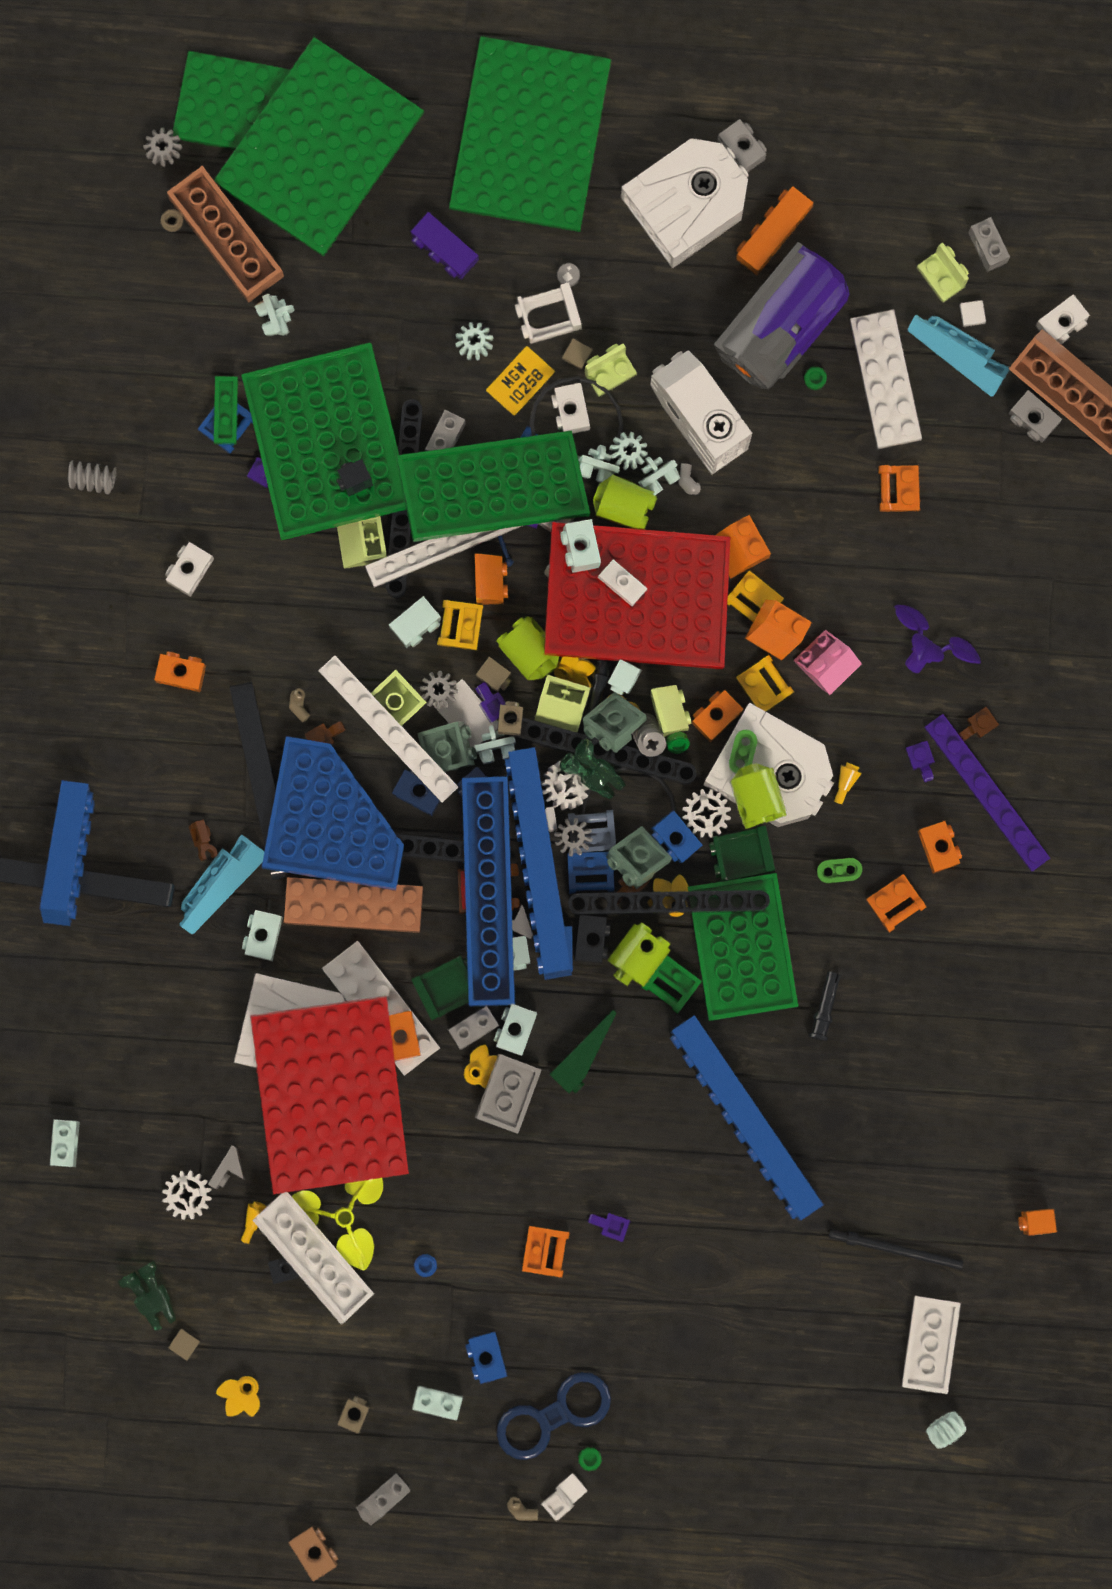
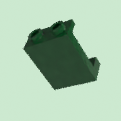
M766 826L718 837L714 836L712 837L713 842L709 843L711 856L716 855L717 864L714 865L716 878L720 877L721 882L775 871Z
M458 956L421 976L411 979L431 1021L469 1003L468 961L466 958L462 960Z

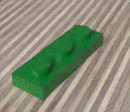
M215 376L214 444L237 445L238 377Z

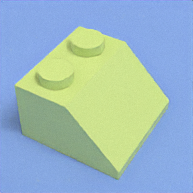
M397 670L371 692L375 699L401 726L427 703Z
M677 685L651 689L650 697L664 737L675 732L688 731V725L692 723L689 712H684L682 703H685L682 689L678 690Z

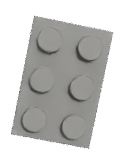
M498 1054L475 1118L518 1134L541 1069Z

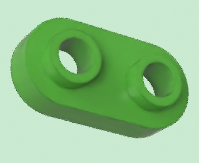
M750 730L738 732L734 739L729 759V768L734 774L740 769L736 766L737 760H742L744 766L751 765L753 762L757 737ZM743 738L749 739L750 744L748 746L742 745L741 740Z
M854 858L826 860L817 868V876L824 883L854 881L862 873L861 863ZM848 866L854 868L853 874L847 873L846 868ZM830 868L832 875L826 876L824 869Z

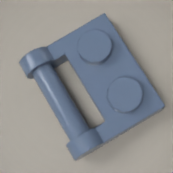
M606 810L605 813L582 815L568 813L570 825H574L575 818H578V824L584 821L586 823L607 821L608 828L591 829L592 832L585 835V837H591L593 840L592 842L584 841L589 849L585 850L581 846L580 850L582 853L610 851L616 845L613 810ZM574 831V834L570 832L571 843L579 841L577 832Z

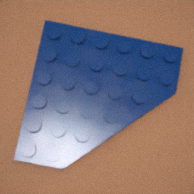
M286 737L262 868L396 890L404 844L393 832L391 826L372 803V800L356 781L354 775L338 756L331 744Z

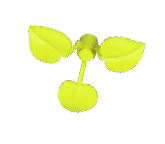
M382 1178L345 1183L346 1192L353 1195L348 1208H340L335 1214L319 1210L321 1206L320 1199L311 1191L304 1190L293 1194L291 1197L315 1225L319 1221L318 1214L335 1218L339 1226L347 1228L348 1234L342 1235L339 1238L336 1250L349 1265L366 1270L373 1257V1238L363 1228L352 1232L350 1225L354 1221V1215L351 1211L356 1199L362 1204H371L380 1198L383 1192Z

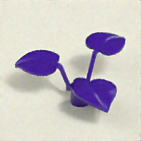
M906 605L894 606L896 615L901 623L909 629L917 630L918 634H914L912 637L913 648L911 650L913 652L905 662V665L911 671L920 673L926 663L942 661L944 659L943 652L946 650H952L953 655L962 661L976 664L982 662L974 647L959 637H951L949 639L950 644L941 649L922 635L923 630H928L929 624L919 611Z

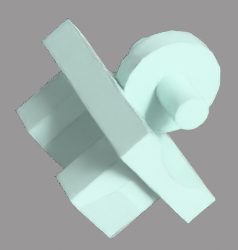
M270 294L262 296L263 300L256 304L255 308L259 316L269 315L270 321L262 324L264 334L267 336L288 334L289 330L286 322L291 321L289 314L294 311L293 305L286 306L284 299L278 301L277 296H270Z
M599 445L597 450L590 448L588 454L594 456V458L585 455L577 456L581 475L584 478L591 477L593 468L599 470L596 481L599 483L619 472V466L603 461H610L611 455L606 454V447L603 445Z
M648 456L645 458L648 465L641 470L644 474L651 470L653 473L638 483L642 488L655 491L654 495L663 490L657 481L661 476L664 475L669 485L680 479L679 473L675 468L678 465L674 460H671L658 469L657 466L663 463L661 457L653 461Z
M493 725L489 726L490 733L482 734L483 741L492 739V741L475 745L476 753L479 754L483 765L495 762L492 750L501 749L503 760L508 759V752L515 751L514 745H516L514 736L496 740V738L505 735L494 731Z

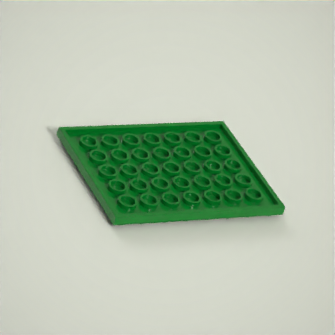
M481 36L449 209L580 232L611 59Z
M314 37L216 176L214 182L223 190L324 257L424 114V110Z
M371 343L241 374L281 541L407 510L396 461L399 452ZM362 459L371 477L373 486L348 497L346 490L341 491L336 481L339 478L337 470L341 469V466L345 463H354Z

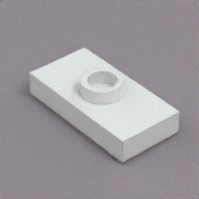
M612 560L598 576L602 582L631 606L647 591V588L615 560Z

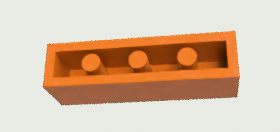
M793 186L789 191L785 189L778 198L779 204L775 208L772 206L764 215L766 220L762 225L758 223L750 232L752 237L749 241L746 242L744 240L736 250L738 252L737 260L756 275L761 272L813 207L814 202Z

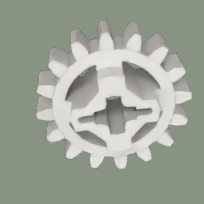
M559 761L555 766H550L548 771L543 774L547 780L541 782V785L546 786L542 793H548L549 797L546 801L553 800L554 808L561 805V810L567 808L572 810L576 808V805L583 804V800L588 797L584 791L590 789V786L585 785L589 778H583L582 774L585 770L578 771V764L570 766V761L564 763ZM558 772H566L564 775L557 774ZM567 796L574 797L573 799H565Z
M701 789L700 796L692 793L693 800H686L689 807H683L682 809L684 812H687V815L682 817L683 820L689 821L686 826L694 828L693 834L697 831L700 832V838H703L705 833H708L709 838H712L714 831L720 835L721 831L719 828H727L724 820L731 819L730 816L726 815L727 812L731 811V808L724 806L727 803V799L721 801V793L714 796L712 789H710L708 794H705V791ZM708 799L715 801L720 807L712 806L709 804ZM700 800V808L697 811L691 812L694 804ZM704 808H707L709 812H714L710 815L709 819L700 815V813H703ZM722 815L720 822L713 827L714 818ZM699 820L704 824L705 828L699 827L694 821Z
M180 1171L179 1178L172 1175L173 1182L166 1181L165 1184L169 1189L162 1191V1193L167 1194V1198L163 1199V1202H169L170 1204L166 1208L167 1211L175 1210L173 1213L174 1217L180 1213L182 1220H185L187 1215L194 1219V1213L201 1216L203 1215L201 1209L209 1208L205 1202L212 1200V1197L207 1196V1193L212 1191V1189L205 1188L208 1180L201 1182V1174L193 1177V1171H189L188 1176H185V1173ZM188 1180L196 1182L200 1188H193ZM180 1182V1189L177 1194L172 1195L174 1187ZM185 1188L188 1192L193 1193V1196L189 1198V1202L185 1198L182 1199ZM202 1196L200 1204L195 1208L194 1202L197 1197ZM175 1202L184 1204L186 1211L178 1208Z

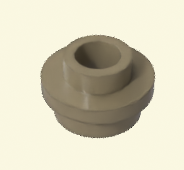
M170 209L162 214L161 224L165 230L175 232L182 227L183 217L179 211ZM175 218L176 223L171 225L168 223V220Z

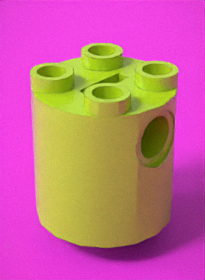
M612 475L599 484L593 502L597 517L630 529L645 530L649 520L646 516L648 509L653 510L657 496L654 495L655 491L644 489L633 482Z
M532 617L520 618L512 625L514 630L510 633H504L497 639L499 648L527 680L546 678L547 675H550L557 668L559 656L544 655V630Z
M757 763L740 768L731 781H729L745 829L787 816L773 768Z
M639 923V925L634 924L608 959V962L617 968L613 976L626 986L633 980L644 987L670 952L668 948L670 943L660 936L657 938L650 934L652 930L643 923ZM643 940H647L651 945L648 953L641 950L640 944Z

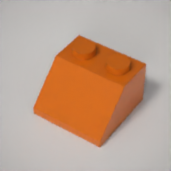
M750 515L729 525L715 535L731 537L730 579L770 558L771 553Z
M475 554L476 602L478 605L504 604V598H508V585H503V576H507V562L503 563L502 556Z
M766 599L745 639L779 660H783L802 642L812 622L778 601Z

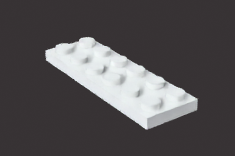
M894 310L851 318L850 324L877 448L881 449L922 440Z
M358 941L322 968L346 1001L386 996L389 1015L411 1011ZM413 1012L421 1056L395 1061L396 1066L404 1076L440 1049ZM403 1030L397 1031L394 1035L395 1041L397 1043L405 1042L407 1033Z
M288 1192L281 1193L253 1219V1222L340 1324L348 1320L374 1294Z

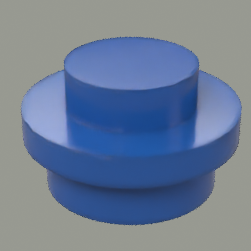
M423 1254L416 1259L414 1268L418 1275L429 1277L435 1273L437 1262L433 1256Z

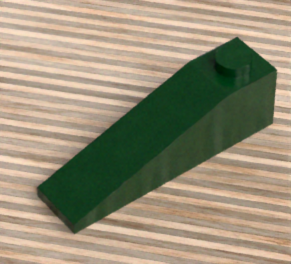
M614 1010L550 1074L568 1094L572 1091L576 1094L585 1085L582 1080L586 1077L616 1016Z

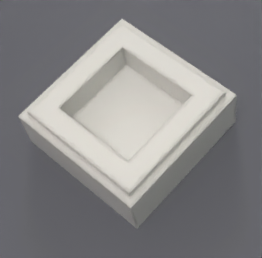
M982 300L960 304L963 327L986 323Z
M554 807L546 808L549 832L557 831Z
M573 1473L555 1488L556 1490L560 1489L572 1504L588 1491Z
M560 1489L542 1502L543 1507L556 1521L574 1507Z

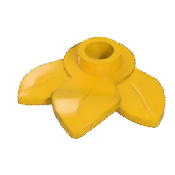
M562 657L561 661L557 664V668L554 670V675L557 678L591 688L587 676L591 675L596 668L590 661L585 659Z
M678 875L672 884L669 881L658 878L653 883L654 892L688 891V884L682 875ZM669 896L665 897L662 901L663 906L668 909L672 908V903L675 902ZM650 899L647 903H648L649 907L651 908L652 905H653V903H652V900ZM668 913V914L671 915V916H674V917H679V916L683 915L684 913Z
M481 1045L473 1050L470 1054V1064L465 1067L463 1073L465 1080L469 1084H479L484 1089H486L497 1056H489L486 1045ZM473 1069L479 1072L478 1077L472 1075Z
M244 1376L238 1381L227 1380L216 1391V1394L220 1397L227 1398V1416H235L245 1410L249 1416L253 1417L260 1406L257 1396L259 1385L256 1379L251 1376ZM245 1383H249L252 1386L251 1391L246 1392L243 1389Z

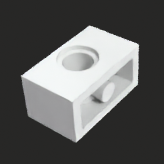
M1073 294L1037 322L1036 327L1039 331L1043 329L1062 344L1070 338L1068 335L1074 329L1078 332L1088 324L1086 320L1090 315ZM1058 319H1068L1069 326H1061Z
M581 383L555 388V395H551L553 407L558 408L559 416L556 417L558 430L562 429L563 432L572 431V434L590 430ZM567 405H573L576 407V412L574 414H567L564 408Z
M189 542L187 546H182L177 554V557H179L175 565H170L165 576H167L166 581L168 584L191 597L214 558ZM186 563L194 565L193 571L189 574L182 572V567Z

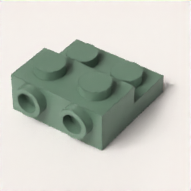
M616 692L612 693L583 717L585 734L590 739L597 738L604 750L609 751L611 749L615 753L631 741V734L647 721L646 714Z
M457 721L417 733L421 748L445 773L475 765L474 760L477 759V753L473 746L470 747L468 738H471V730L468 725H465V722Z
M642 826L613 846L606 857L609 867L613 870H618L623 875V881L628 886L633 885L636 889L652 879L653 875L670 863L672 859Z

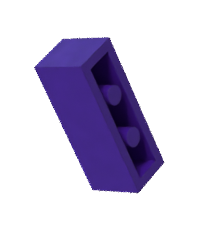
M429 212L411 231V237L413 238L411 241L418 248L422 249L424 247L430 252L428 256L437 264L441 262L446 266L445 271L453 278L457 276L459 279H462L479 261L478 255Z

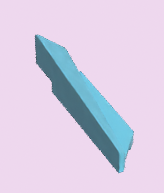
M915 315L908 327V331L990 396L995 395L1009 372V367L990 359L995 350L939 317L931 316L929 320H924Z
M242 834L230 853L222 848L182 901L181 910L185 914L184 919L180 922V926L189 933L194 934L263 862L265 851Z

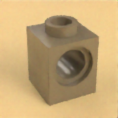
M490 657L476 674L479 680L483 683L485 682L495 692H499L501 689L505 691L512 681L510 679L511 672Z
M505 702V705H500L498 734L521 736L523 707H519V703ZM507 713L516 714V722L513 724L506 723L504 720Z
M354 1396V1399L349 1398L338 1425L359 1434L370 1406L366 1405L367 1401L357 1396ZM352 1407H356L361 1411V1417L357 1420L349 1417L348 1412Z

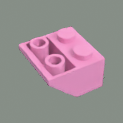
M827 630L821 633L794 660L829 695L862 664L847 645Z

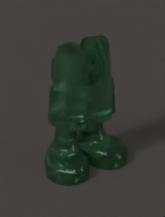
M584 739L578 744L575 756L571 753L565 755L560 762L559 768L564 773L578 775L581 777L580 782L592 791H596L602 797L611 799L615 794L606 783L609 782L618 790H622L626 784L609 763L602 758L595 759L593 743L589 739ZM580 762L583 763V764H585V765H587V766L590 767V768L585 769V768L580 764Z
M153 1261L137 1270L150 1290L149 1293H146L142 1287L136 1271L117 1282L121 1288L128 1287L135 1293L137 1298L133 1301L139 1312L146 1317L152 1328L158 1331L162 1329V1325L156 1316L157 1312L162 1310L170 1324L176 1321V1316L164 1285L158 1286L156 1282L155 1271L157 1270V1264Z

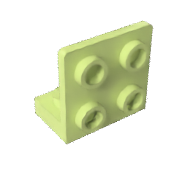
M943 243L938 246L935 254L917 266V269L942 303L962 290L969 279L967 276L969 273L965 266L957 263L954 259V251L950 246H945Z
M614 344L606 350L607 353L599 357L596 355L587 361L588 365L585 366V376L587 379L595 380L599 386L605 387L610 391L637 375L625 354L626 347L624 344L620 346ZM591 384L598 397L605 394V392Z

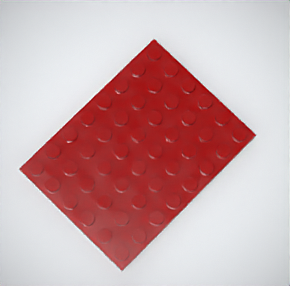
M552 522L544 655L619 661L621 659L625 662L712 669L724 668L731 537L593 525L601 564L596 569L572 573L571 566H567L565 553H568L567 546L562 544L560 532L563 531L567 523ZM577 542L574 544L577 550H585L583 543ZM612 560H615L647 588V591L633 606L629 605L598 578Z
M380 996L250 1015L273 1194L409 1174L387 997Z

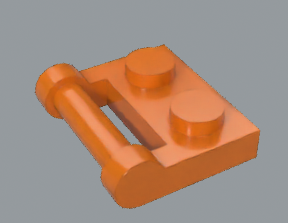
M919 465L878 466V473L881 474V504H879V511H919ZM890 474H896V503H890Z
M904 874L866 899L889 933L895 929L894 927L918 910L922 911L926 908L925 903ZM911 897L914 903L892 918H887L885 915L887 912Z
M529 1226L522 1271L563 1277V1270H561L566 1239H569L570 1232ZM551 1236L557 1237L552 1269L546 1268Z

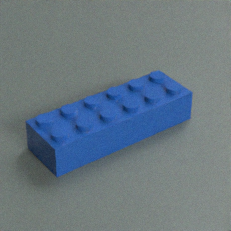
M61 781L40 905L43 923L71 926V920L76 919L77 906L75 905V897L79 898L81 885L79 884V876L82 877L84 872L82 855L86 856L88 842H86V834H90V813L93 814L95 805L93 792H90L89 784Z

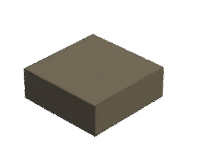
M572 339L562 359L582 370L592 349Z
M181 1329L169 1346V1349L188 1361L200 1341Z

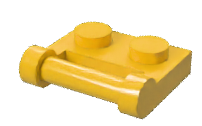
M748 571L728 595L727 605H732L754 622L758 614L736 598L740 593L759 609H761L766 599L776 600L781 603L784 598L751 571Z
M443 600L444 615L441 636L438 638L437 645L477 650L483 605ZM453 609H457L460 612L456 639H449Z
M770 655L736 677L754 706L765 712L794 693L792 687H788L772 664L773 660ZM762 668L766 669L781 691L777 696L759 672Z

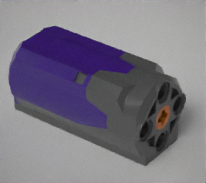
M797 242L714 343L722 362L734 369L750 384L761 389L771 388L778 379L784 378L847 302L849 290L844 276L823 257Z

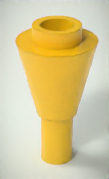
M848 762L846 766L841 765L839 789L834 802L843 804L847 791L852 788L862 774L858 771V766Z
M254 1201L253 1204H248L246 1228L241 1238L242 1242L249 1244L254 1231L258 1228L253 1219L267 1207L266 1205Z

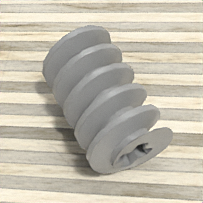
M73 460L70 461L68 483L71 489L78 485V489L83 490L86 485L87 491L91 492L95 486L96 492L100 493L104 487L105 494H110L115 484L116 467L110 473L108 466H105L104 470L100 471L99 464H97L95 469L92 470L91 464L88 463L84 469L82 462L79 461L77 467H74Z
M644 713L646 714L647 721L636 729L632 735L642 754L651 757L657 756L664 751L666 740L656 718L649 713Z

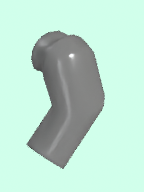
M683 463L680 466L679 485L687 494L696 495L700 492L701 486L690 477L692 465Z

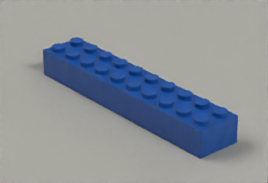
M535 748L508 752L509 758L505 759L507 777L512 776V780L508 781L511 798H516V802L512 803L514 820H519L520 823L515 826L518 842H523V846L519 847L521 864L526 863L527 867L522 869L525 886L530 885V891H526L528 907L534 910V913H530L532 930H537V935L533 936L535 951L541 954V957L537 958L539 975L544 974L545 980L571 976V966Z
M508 777L462 778L469 1006L515 1005Z
M695 1015L672 1030L671 1034L673 1036L670 1037V1040L677 1049L682 1048L686 1054L683 1056V1059L689 1068L695 1067L698 1072L696 1075L697 1080L702 1087L707 1085L711 1091L708 1096L715 1106L720 1104L724 1110L721 1115L727 1124L733 1123L737 1129L734 1131V1134L740 1143L745 1142L750 1148L747 1150V1153L753 1162L758 1161L762 1168L759 1171L765 1180L769 1181L771 1179L775 1185L772 1190L778 1199L782 1200L784 1198L788 1204L785 1209L791 1218L802 1220L823 1206Z

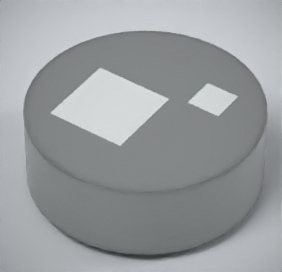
M567 263L559 268L558 280L561 284L569 282L571 287L579 281L580 272L574 264Z

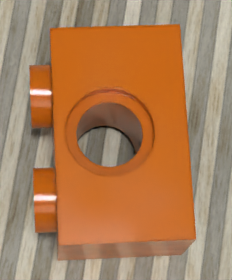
M167 652L166 655L160 654L155 675L156 683L197 692L201 691L206 665L201 663L202 659L189 656L188 660L179 658L180 654ZM183 665L187 668L185 675H175V670L178 666Z
M725 690L721 694L717 691L708 700L711 704L706 709L701 707L693 714L695 719L692 721V724L710 743L744 710ZM713 709H718L722 712L720 720H713L710 717V712Z
M943 821L918 831L932 873L960 864L959 859L962 858L959 847H954L951 839L954 837L951 825H946V822ZM937 841H944L946 843L947 850L941 853L936 850L935 844Z
M412 1011L389 1015L395 1061L421 1056ZM399 1030L407 1033V1039L403 1043H397L394 1039L395 1033Z
M1054 1209L1021 1212L1022 1217H1018L1019 1229L1024 1231V1235L1057 1232Z

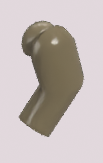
M297 688L290 694L289 709L303 723L311 715L303 708L304 690Z
M517 1497L509 1500L507 1504L508 1510L516 1520L538 1521V1509H526Z

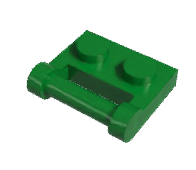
M666 956L642 988L654 993L670 1005L673 1011L678 1014L702 981L669 956ZM657 977L683 995L678 1001L655 984V979Z

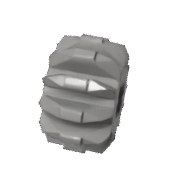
M164 128L160 129V134L153 130V138L150 136L146 137V141L149 143L144 145V150L148 151L146 157L148 159L153 158L152 163L154 165L159 160L163 167L166 165V160L173 164L172 157L179 158L180 154L177 151L182 149L181 144L178 143L180 140L179 136L172 137V130L165 134ZM161 144H166V147H164V151H160L159 147L161 148Z
M438 671V678H435L432 672L429 673L431 681L426 678L423 679L424 684L428 685V687H420V691L428 693L423 694L421 697L424 700L430 698L427 703L429 707L435 701L436 709H440V702H443L445 708H448L449 705L446 700L449 699L451 702H455V698L450 694L458 693V689L451 688L457 684L456 680L448 682L451 678L449 673L443 679L442 671ZM439 685H442L444 693L442 695L440 693L435 695L434 687L438 686L439 688Z
M578 818L574 819V825H570L569 819H566L567 828L559 824L558 828L563 833L555 832L554 834L555 837L562 838L556 841L555 844L556 846L564 844L560 850L562 853L567 848H570L569 856H573V849H576L577 854L580 856L582 855L581 846L585 850L589 849L584 841L592 842L593 839L591 837H585L592 830L587 829L583 831L587 824L585 821L580 826H577ZM575 831L578 833L579 841L571 843L569 842L568 834L570 832L574 834Z

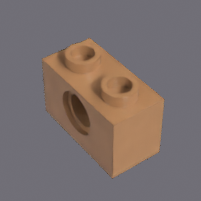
M314 1526L289 1541L312 1581L320 1578L338 1565L336 1563V1560H338L336 1553L332 1548H327L323 1542L326 1540V1537L320 1528L315 1529ZM312 1546L319 1547L321 1549V1556L319 1558L311 1557L309 1548Z

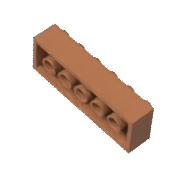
M203 166L167 191L171 202L248 303L284 277L281 268Z
M1042 329L1027 345L1009 370L1112 455V387Z
M287 877L284 923L420 933L424 888L423 886L397 885L396 890L335 880Z

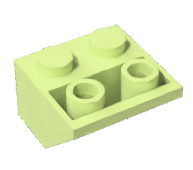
M381 516L337 527L344 569L369 565L387 557Z
M547 675L534 721L578 733L589 697L590 687Z

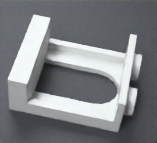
M569 282L561 284L558 289L524 299H521V296L518 297V304L515 305L518 318H523L525 325H522L521 329L524 338H529L530 344L581 329L582 324ZM564 300L569 321L542 329H535L529 325L527 316L531 310Z

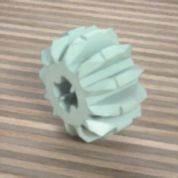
M470 322L469 330L462 326L461 331L463 334H456V338L461 340L456 342V347L462 348L459 351L460 355L468 352V360H471L472 354L475 355L476 360H480L479 353L486 357L488 356L486 349L493 348V345L488 343L493 340V336L487 335L489 333L488 327L481 331V323H478L477 327L474 328L473 323ZM474 337H477L478 342L480 343H475L474 346L471 345V341L469 340H473Z
M623 432L620 434L621 439L617 437L613 439L616 445L610 446V450L615 452L611 454V459H619L615 463L616 466H619L621 462L624 463V470L628 469L629 464L634 470L637 468V463L640 465L644 463L642 457H646L648 452L641 449L646 448L647 444L639 443L642 439L641 436H638L636 440L633 439L634 432H630L628 438ZM627 446L631 447L630 451H634L630 456L626 455L627 451L624 452Z
M951 1412L935 1420L934 1423L930 1424L926 1432L932 1444L936 1448H942L961 1437L965 1433L966 1427L962 1418L956 1412Z

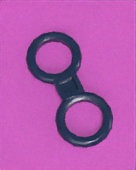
M580 1372L569 1376L563 1381L557 1392V1401L542 1410L526 1405L510 1408L502 1415L497 1424L496 1436L500 1447L507 1455L515 1459L528 1460L537 1457L546 1449L550 1441V1433L557 1427L567 1422L580 1427L597 1424L606 1416L610 1408L611 1396L608 1386L600 1377L592 1373ZM579 1382H589L595 1385L602 1397L599 1410L594 1415L586 1418L577 1417L572 1414L566 1404V1394L569 1388ZM521 1414L530 1415L535 1418L542 1430L541 1439L538 1444L526 1451L512 1447L506 1437V1427L509 1421Z

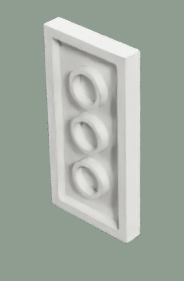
M919 1296L914 1297L902 1387L948 1394L960 1303Z

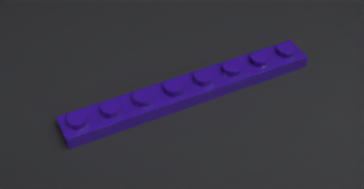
M944 714L928 724L925 730L1029 870L1032 872L1049 860L1048 854Z

